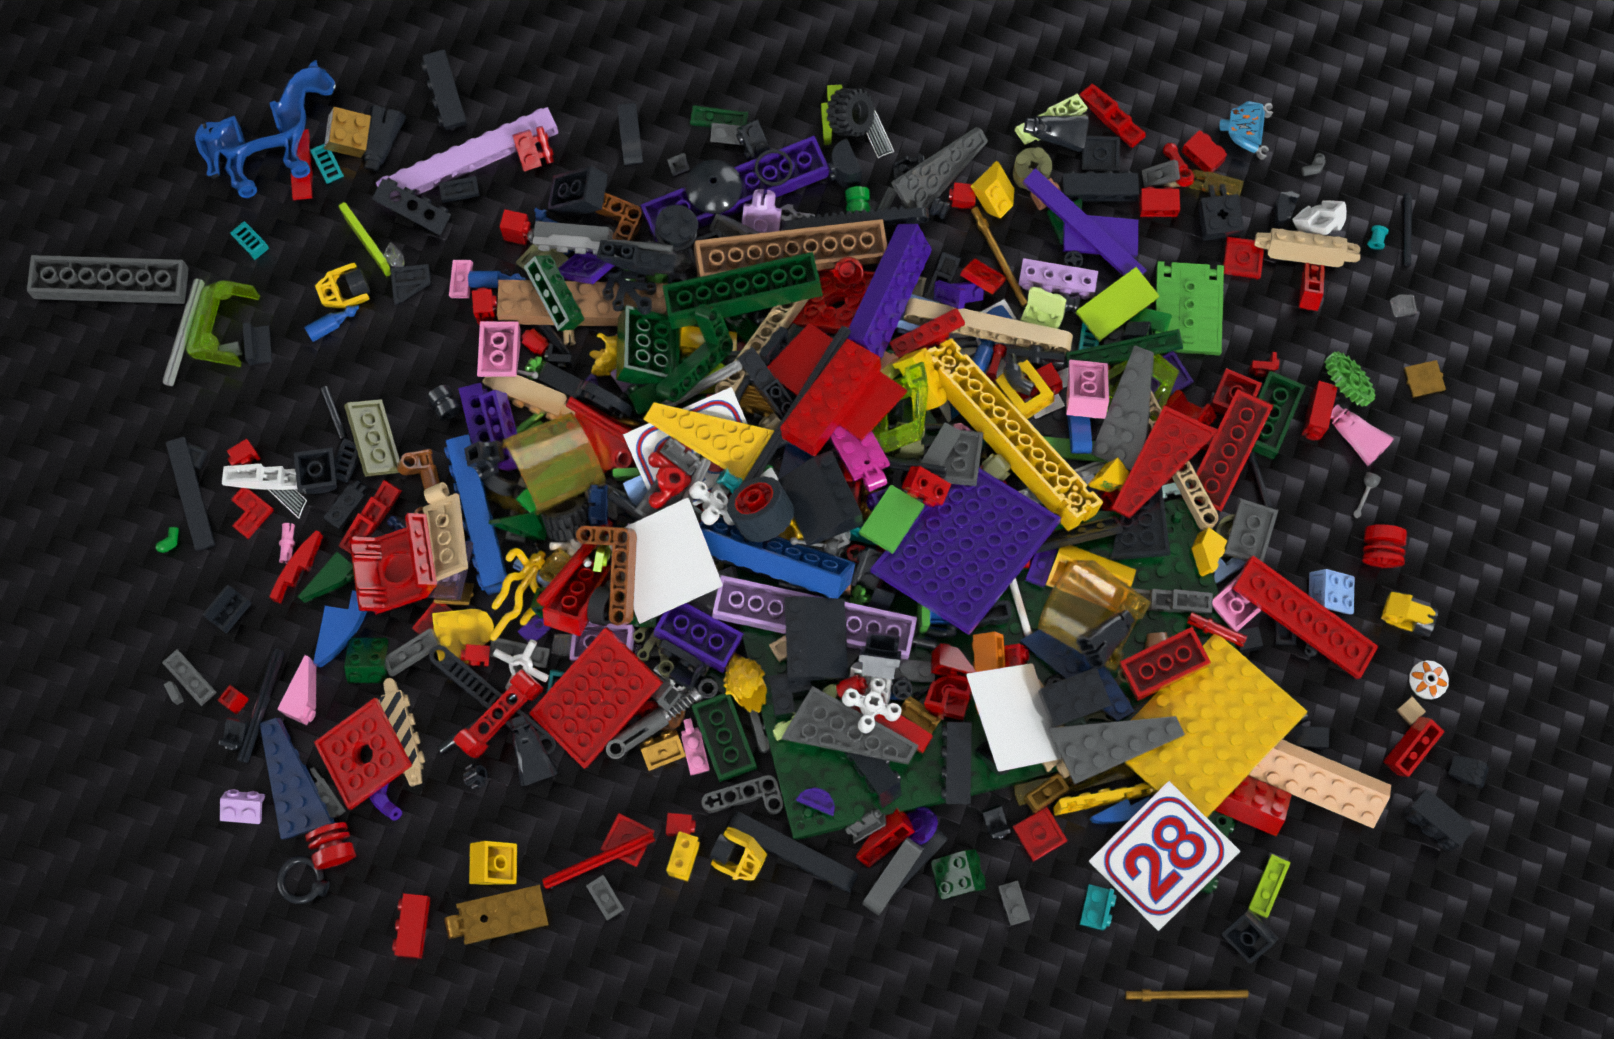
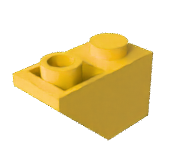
M1210 527L1198 533L1191 548L1199 574L1202 577L1215 572L1218 568V560L1224 554V547L1227 543L1226 539Z

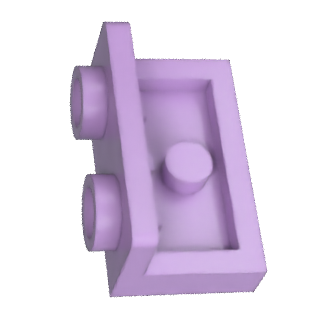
M235 789L225 791L220 798V821L260 824L262 821V802L265 799V794H259L256 791L239 792Z

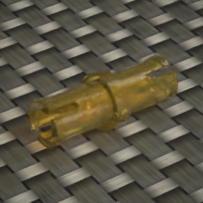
M492 490L489 491L494 495H487L489 501L499 504L503 509L513 510L518 514L524 512L519 507L525 508L516 499L512 498V495L503 496Z

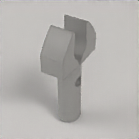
M790 204L780 208L782 212L790 214L789 216L781 215L782 222L802 219L803 215L806 218L813 215L815 218V214L796 212L793 209V205Z

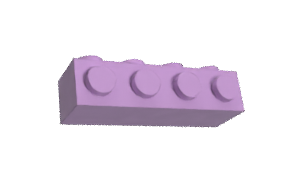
M1023 258L1018 284L1026 290H1030V287H1039L1049 293L1056 292L1062 296L1065 293L1074 296L1078 295L1080 299L1087 300L1089 298L1093 299L1098 271Z

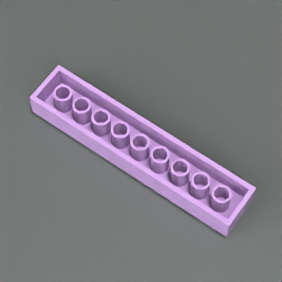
M721 575L720 579L723 586L718 588L712 615L714 619L786 634L785 597L820 596ZM845 602L847 647L861 649V646H866L868 632L900 636L898 651H902L901 659L908 660L917 617Z

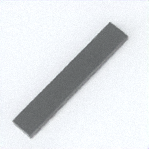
M945 422L921 462L943 466L961 436L962 431Z

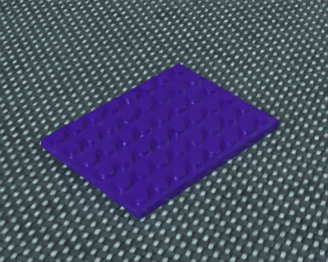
M979 468L977 486L951 484L943 505L934 507L925 505L895 552L892 554L886 550L871 567V573L970 635L1061 522V517Z

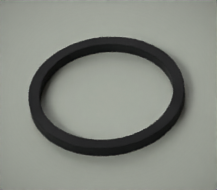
M780 150L763 152L755 163V173L758 179L770 186H778L785 183L791 177L793 171L790 157ZM771 153L784 156L790 164V171L787 177L779 182L764 180L758 172V163L762 157Z

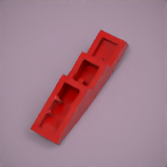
M1091 84L1079 94V97L1090 110L1130 147L1133 148L1146 137L1145 132L1132 122V118L1118 107V103L1094 84Z
M304 129L298 144L297 155L300 160L308 163L310 173L303 178H295L291 174L293 200L312 198L313 171L311 168L309 129Z
M384 480L374 497L369 499L363 511L358 513L339 547L351 554L349 542L351 537H371L402 490Z
M315 531L286 564L269 596L274 602L281 604L287 586L296 587L302 570L310 572L323 539V535L319 531Z
M859 706L851 707L854 710L862 713ZM882 714L874 716V720L917 744V750L921 753L925 751L933 737L932 734L902 715L896 721H889Z

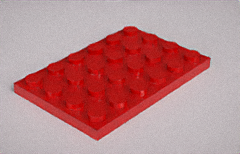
M606 627L529 714L585 769L664 682Z

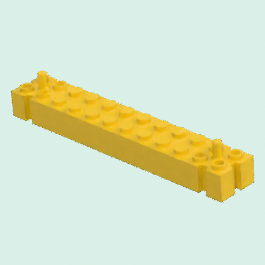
M952 338L941 343L938 349L933 347L927 350L932 357L933 367L939 374L941 387L945 390L950 403L977 432H983V439L1011 465L1010 468L1044 506L1061 517L1060 523L1067 531L1079 526L1082 520L1085 522L1096 515L1103 501L1094 491L1088 492L1086 489L1088 485L972 359L967 354L962 355L960 353V346Z

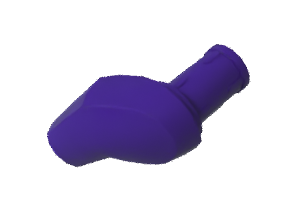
M388 783L371 795L370 800L382 814L395 821L401 817L402 811L387 797Z

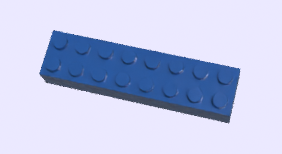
M467 434L446 440L447 447H444L447 459L452 464L449 465V470L454 482H456L453 483L455 493L459 494L461 499V513L466 518L462 521L465 531L470 536V538H467L469 548L475 554V556H472V561L477 572H479L476 575L477 581L482 591L485 590L488 595L501 591L507 572L495 526L488 524L489 520L493 518L484 483L479 478L477 471L467 466L464 448L472 445L471 438Z
M720 516L712 525H706L703 521L699 523L710 554L719 560H727L733 562L736 566H744L752 569L754 572L770 575L771 578L787 581L791 585L805 587L811 592L825 594L828 598L837 599L851 584L855 563L802 544L792 545L790 540L779 536L768 541L750 542L741 535L735 525H728L723 517Z

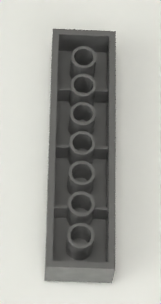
M31 255L27 292L33 299L185 304L189 268L183 260Z

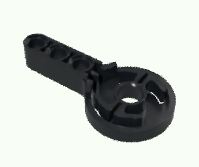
M548 362L544 363L538 373L537 380L581 402L587 401L592 405L596 403V406L618 418H622L623 415L630 417L634 411V408L603 388L589 381L581 380Z

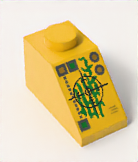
M1117 457L1104 464L1088 485L1106 492H1112L1116 489L1120 491L1130 472Z

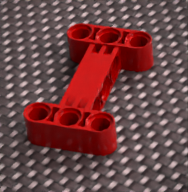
M523 669L518 671L510 680L512 685L479 720L470 729L464 728L455 736L453 741L467 755L473 758H478L488 748L486 743L528 699L532 701L540 695L544 688ZM516 695L517 702L513 705H510V696ZM498 709L503 710V716L500 719L495 718V712ZM487 723L489 731L482 734L481 726Z

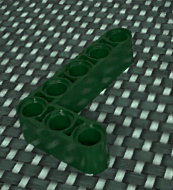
M700 304L696 308L695 318L705 342L657 385L656 394L659 398L671 402L679 401L732 352L733 341L718 308L705 304Z

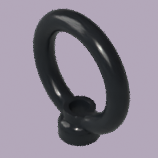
M304 855L288 859L281 866L277 875V887L284 899L294 904L310 902L318 895L324 897L330 885L329 881L324 880L323 869L316 870L312 858ZM300 863L307 864L312 867L316 874L312 890L303 896L293 895L286 888L285 876L292 866Z

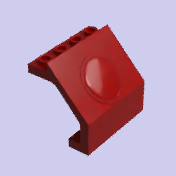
M407 513L405 516L406 528L380 537L350 538L359 611H375L376 615L427 598L437 586L426 514Z

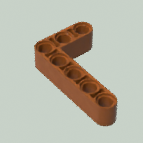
M604 193L602 210L595 212L619 222L613 239L634 241L643 222L640 207ZM620 207L621 210L615 212L613 208ZM632 214L639 215L637 218H630ZM624 230L631 231L628 235L622 234ZM605 274L599 280L606 279Z
M581 526L576 532V538L580 543L612 545L609 619L616 626L631 623L634 611L636 532L632 528ZM587 530L590 531L589 539L586 537ZM606 531L609 534L608 540H605L604 533ZM624 532L627 534L626 541L622 537ZM623 552H625V554H626V560H625V561L622 560V553H623ZM622 572L625 573V580H624V581H622V579H621V573H622ZM621 592H623L625 596L623 601L620 599ZM620 611L623 613L624 616L622 621L619 619Z

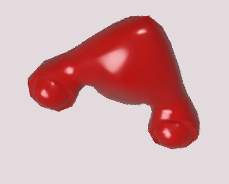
M656 451L649 455V465L653 468H659L656 478L661 491L652 493L649 496L648 502L651 507L659 509L664 507L671 498L685 490L691 483V478L662 453Z

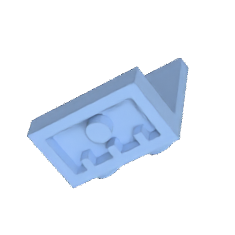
M1328 569L1309 572V596L1329 610L1349 615L1354 613V576Z

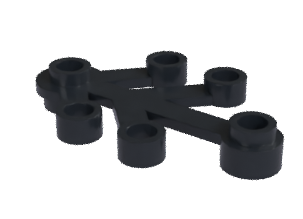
M613 266L605 273L608 281L606 287L602 290L604 300H612L614 298L613 287L615 282L620 285L616 298L612 302L614 311L620 312L624 309L623 300L627 293L637 304V310L641 314L647 315L651 312V299L641 297L634 290H645L648 295H653L657 292L654 282L645 283L647 280L646 274L624 271L617 266ZM624 278H632L636 282L626 281Z

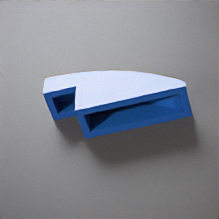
M352 590L349 609L325 606L313 661L316 667L321 668L335 658L348 645L349 640L355 636L361 626L367 611H359L356 591Z

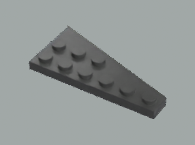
M813 686L782 736V740L903 764H909L918 749L917 744L876 721L871 732H861L858 729V722L863 716L862 713L846 706L844 703Z
M1176 716L1048 729L1074 785L1185 735Z

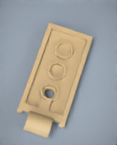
M444 482L424 490V496L430 503L423 507V512L427 515L437 581L468 569L459 494L456 493L449 496V489Z

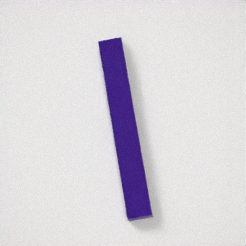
M1036 168L1022 182L1023 185L1123 276L1135 267L1138 268L1142 275L1147 271Z

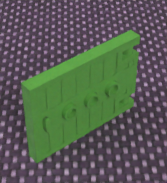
M1157 262L1156 292L1160 297L1155 300V311L1172 315L1167 331L1180 329L1183 349L1175 350V353L1220 355L1222 353L1224 266L1217 265L1216 269H1210V265L1172 262L1171 266H1164V262ZM1164 273L1170 274V277H1164ZM1209 276L1215 277V280H1209Z

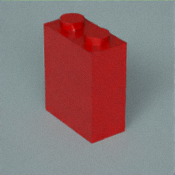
M1322 381L1317 383L1310 395L1301 435L1306 436L1310 440H1320L1329 428L1338 387Z

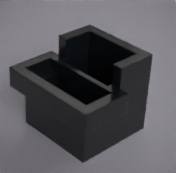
M867 633L866 646H861L859 662H863L862 675L894 679L895 669L900 666L902 651H898L900 636Z

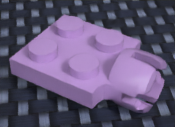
M764 189L755 190L752 203L744 204L742 224L760 233L780 231L782 209L775 207V193L767 190V195L763 198Z

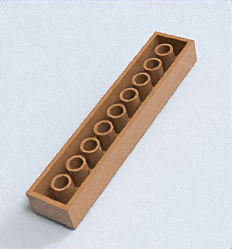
M883 219L697 240L694 243L693 249L698 277H703L810 252L814 254L817 270L833 269L835 264L844 257L855 258L862 265L880 263L884 255L887 241Z
M531 280L498 281V322L554 325ZM565 281L585 318L578 326H618V317L622 311L616 312L612 306L620 286L617 282H615L613 287L614 298L612 300H604L602 290L606 287L607 282L587 284ZM655 283L657 292L653 295L646 294L645 290L634 289L641 297L651 299L652 312L668 315L662 287L668 283ZM626 293L623 300L624 307L628 305L637 308V304Z

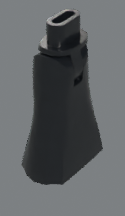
M373 105L369 110L371 118L367 147L364 152V160L366 161L364 168L378 172L380 165H383V161L387 158L406 116L400 111L388 109L386 112L385 108Z
M1087 115L1034 116L1033 118L1025 119L1023 131L1024 133H1030L1031 136L1040 140L1081 152L1085 146L1089 120Z
M1127 609L1108 617L1100 624L1077 637L1076 644L1090 666L1096 669L1103 668L1116 647L1129 633L1134 618Z
M525 714L510 719L512 725L510 729L512 731L511 738L520 785L527 786L558 774L559 772L548 755L531 722H527Z

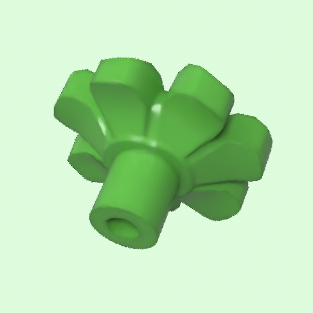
M536 356L535 359L531 358L525 366V371L531 373L536 371L539 373L546 361L542 360V357Z
M856 585L852 591L853 597H850V603L863 606V603L871 601V596L865 594L866 590L861 588V585Z

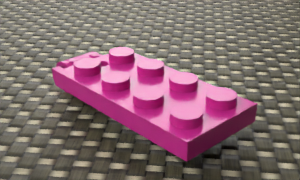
M838 426L830 436V440L852 480L855 481L863 478L868 492L886 485L887 479L881 469L890 466V463L873 432L871 431L865 439L860 441L841 426Z

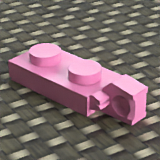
M691 718L683 720L686 730L681 731V738L690 775L710 771L699 728H693Z

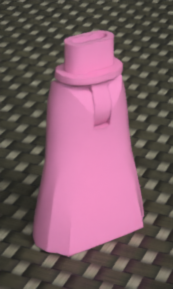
M1338 404L1333 408L1331 414L1332 423L1367 466L1394 440L1393 437L1370 425L1348 409H1343Z

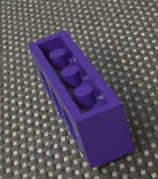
M481 383L458 388L472 444L478 441L481 442L486 437L490 438L486 422L478 425L479 421H485L482 407L473 408L475 404H481L479 396L488 393L487 388L483 389Z
M493 390L479 396L490 441L497 440L502 443L505 460L498 463V468L510 472L526 465L507 393Z

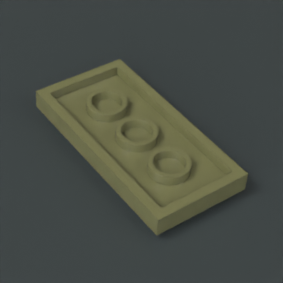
M382 400L346 403L344 407L364 476L399 473L397 464L400 459Z

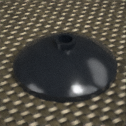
M707 160L696 165L690 171L686 179L685 189L688 200L696 209L708 214H720L736 205L742 193V181L739 173L732 165L721 160ZM711 180L717 181L715 184L710 183Z

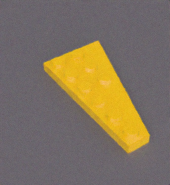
M653 402L643 418L648 423L723 469H729L731 474L742 478L743 481L775 432L774 430Z

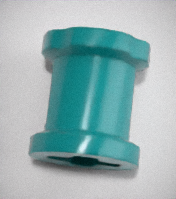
M1374 225L1371 228V240L1368 241L1367 245L1373 249H1384L1385 235L1388 234L1389 230L1384 226Z
M726 468L721 472L716 482L723 484L733 494L742 484L743 479L735 477Z

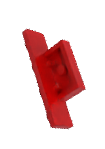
M955 308L890 341V346L899 359L908 353L923 348L929 350L936 346L939 347L941 343L949 340V333L964 326L965 321L958 309Z

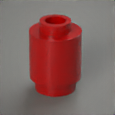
M535 329L526 330L521 337L523 339L522 344L536 355L542 356L545 354V349H549L548 340Z
M857 674L840 681L836 685V691L840 699H842L844 692L850 688L857 690L862 695L866 693L868 684L864 677Z

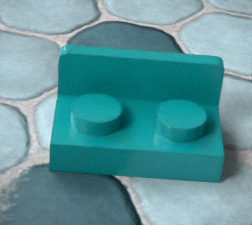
M1088 885L1079 925L1099 930H1105L1106 926H1110L1112 915L1109 914L1110 907H1114L1116 895L1113 894L1114 889Z

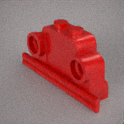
M571 396L566 407L576 413L565 427L567 438L577 441L576 446L588 457L590 463L596 464V468L604 473L607 470L634 468L636 463L623 435L633 431V429L592 404L581 402Z

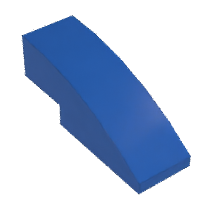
M1147 797L1133 805L1130 804L1128 799H1125L1092 816L1090 821L1099 824L1126 823L1150 798Z

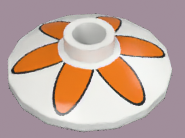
M1426 660L1419 662L1410 672L1409 683L1416 695L1424 699L1438 698L1445 693L1448 687L1449 678L1447 672L1435 661ZM1429 675L1433 676V682L1428 680Z

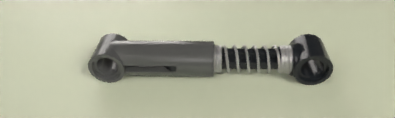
M711 676L701 677L693 689L687 691V694L683 693V696L676 701L668 712L664 708L660 709L658 707L617 734L606 745L607 755L613 759L621 758L625 752L668 725L672 719L671 717H676L677 713L681 714L682 710L685 711V708H690V705H694L696 701L699 702L701 699L714 697L718 691L715 679ZM704 683H711L713 685L712 689L704 691L702 689ZM613 743H618L621 745L619 751H612L610 746Z

